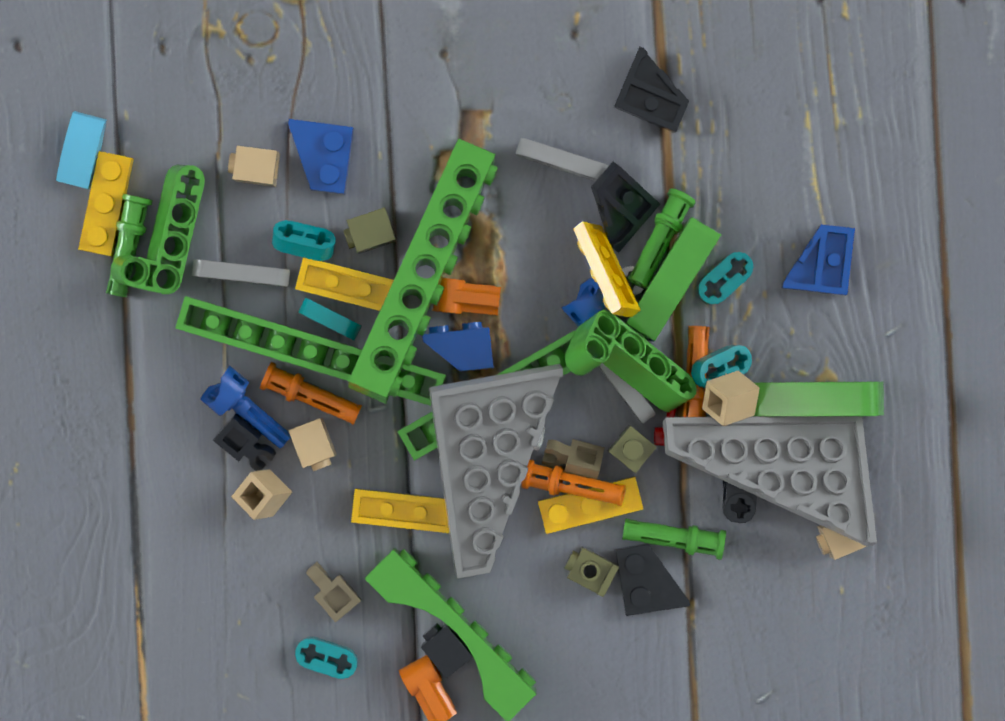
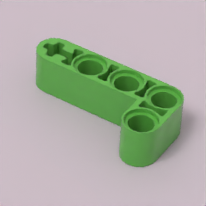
M177 164L168 170L164 180L147 257L118 256L111 265V275L116 282L161 294L174 293L180 287L205 184L203 172L198 167ZM182 175L189 178L188 185L181 182ZM176 194L186 195V198H177ZM179 204L182 207L183 213L182 217L175 221L172 217V210L175 205ZM169 237H172L175 242V248L170 254H167L164 249V243ZM133 262L136 267L135 275L131 279H127L124 269L128 263ZM161 270H165L167 281L163 286L159 287L156 277Z
M607 310L599 311L578 326L565 354V362L574 374L583 376L599 365L604 364L665 412L676 409L696 395V383L686 371L616 315L611 314Z
M883 381L754 383L760 388L755 416L884 415Z

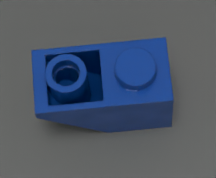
M482 322L463 323V330L450 332L449 325L428 327L429 334L422 336L425 344L459 371L494 368L490 328H483Z

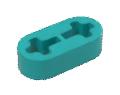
M289 220L280 221L273 227L272 245L280 252L316 261L328 260L334 254L336 237L327 229Z
M734 252L723 259L699 282L697 287L699 298L704 303L710 305L719 304L751 276L754 266L750 256L743 252ZM732 259L737 262L740 260L745 261L746 264L743 267L745 274L743 276L737 273L729 279L725 275L733 267L730 263ZM722 278L725 283L718 289L721 295L718 298L714 295L708 298L705 295L707 291L706 282L709 281L714 284Z
M306 297L298 313L354 341L362 325Z
M725 346L698 359L692 366L691 376L697 386L706 388L708 380L735 371H740L744 375L752 365V355L745 346ZM735 355H738L739 360L735 362V366H728L727 362L733 360ZM708 367H716L717 370L710 373L709 378H705Z
M317 637L304 638L299 642L295 650L296 660L301 666L334 678H349L358 667V658L353 650ZM310 644L316 645L315 651L324 654L325 658L314 657L311 661H307L306 654L302 652V648H308ZM342 654L348 656L347 661L352 664V667H346L341 672L337 670V663L328 661L329 656L339 659Z

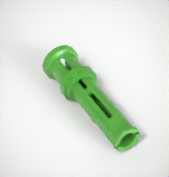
M669 189L667 193L669 198L661 213H657L654 218L656 226L628 277V281L640 288L647 289L674 235H678L683 228L681 223L689 208H693L696 203L691 196L680 190Z
M123 193L122 199L125 202L121 220L116 222L119 235L113 261L121 255L136 256L140 235L143 236L147 229L144 226L147 208L152 205L153 200ZM133 262L128 263L124 269L127 279L131 278ZM110 273L105 293L127 297L129 286L116 282Z
M625 518L622 540L685 549L688 555H694L696 552L714 555L716 559L722 560L726 530H720L718 533L700 530L696 525L689 526L686 529Z

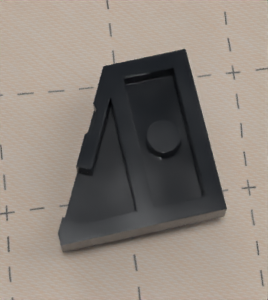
M639 46L614 108L676 133L689 100L674 86L667 74L650 58L648 52Z
M614 161L591 186L607 238L612 248L619 253L660 206V203Z
M649 544L615 549L626 616L690 606L688 598Z

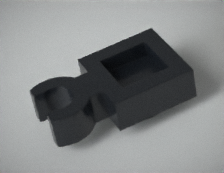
M235 414L213 439L216 444L238 462L245 455L249 459L250 466L255 471L263 470L266 465L258 456H265L268 460L272 461L276 455V451L271 446L257 442L262 434L238 414Z

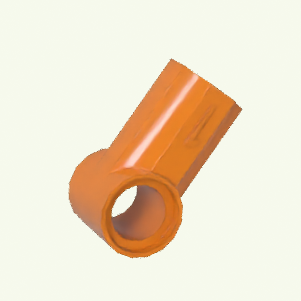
M442 278L440 285L445 288L437 306L433 304L432 311L453 314L468 312L498 316L501 287L469 284L465 280Z
M427 655L399 669L404 685L411 696L416 697L428 721H447L457 714L452 700L441 683L442 677L436 665Z

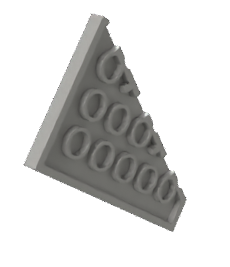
M560 364L429 387L454 569L457 579L491 572L495 561V552L500 547L503 539V530L509 515H512L518 499L520 484L528 472L527 466L533 449L538 445L546 423V414L550 411L554 401L553 395L560 377H563V368Z
M752 416L726 426H722L713 417H666L663 420L666 455L865 546H873L877 543L862 416Z

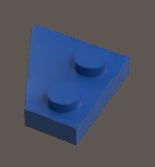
M289 119L288 125L311 190L345 195L354 128Z
M821 224L782 282L781 288L847 295L855 228Z

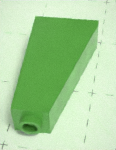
M691 217L685 223L648 284L647 289H645L637 302L641 311L631 318L628 317L625 323L644 339L655 341L721 234Z

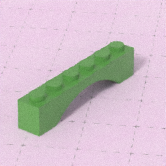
M394 548L364 579L388 603L405 604L424 610L441 619L452 628L467 645L477 663L482 680L484 699L505 721H510L537 694L536 689L533 687L536 683L535 679L524 668L517 671L510 664V661L513 659L512 656L500 644L494 647L486 639L489 635L488 632L476 620L470 623L462 615L465 609L452 596L447 600L438 591L441 585L428 572L423 576L414 567L418 562L405 549L399 552Z

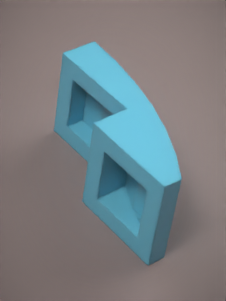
M76 111L72 113L60 157L56 181L85 189L91 187L97 154L102 148L107 119Z

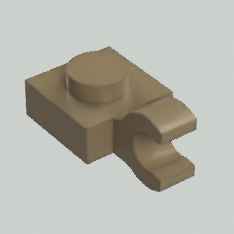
M572 439L570 446L562 444L557 440H548L542 464L549 467L566 464L564 472L597 479L605 447Z
M318 562L307 570L306 574L320 589L314 595L315 600L335 623L361 601L359 595L341 574L332 580Z

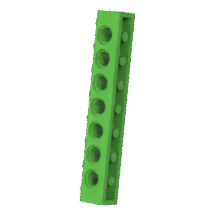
M458 138L348 380V388L385 404L390 395L393 397L397 396L403 382V378L399 377L403 365H411L417 351V347L412 346L417 334L422 336L425 334L431 317L426 315L431 303L437 306L445 287L440 285L445 273L451 275L458 256L453 255L458 243L465 244L472 228L467 225L471 214L478 215L485 197L480 195L485 184L491 186L498 170V167L494 166L496 154ZM468 176L474 180L475 185L470 188H463L458 184L457 180L460 177ZM448 206H456L461 210L462 214L459 217L450 218L445 215L443 210ZM440 235L448 240V244L443 248H436L430 243V239ZM428 265L434 269L435 274L430 278H422L417 274L416 270L420 266ZM414 295L421 300V305L415 309H410L402 301L405 297ZM399 325L404 327L408 332L407 336L400 340L392 338L389 335V330L393 326ZM381 356H388L393 360L394 365L389 370H380L375 365L376 359Z
M188 296L184 297L175 329L347 381L362 352L360 348ZM381 356L376 359L375 365L380 370H389L393 367L394 362L389 357ZM412 364L410 366L403 365L399 377L403 378V382L397 396L431 406L429 387L444 385L447 375Z

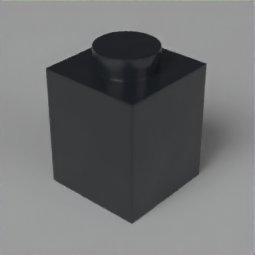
M436 623L422 635L425 641L422 643L421 649L446 678L473 657L467 645L447 624L441 627Z

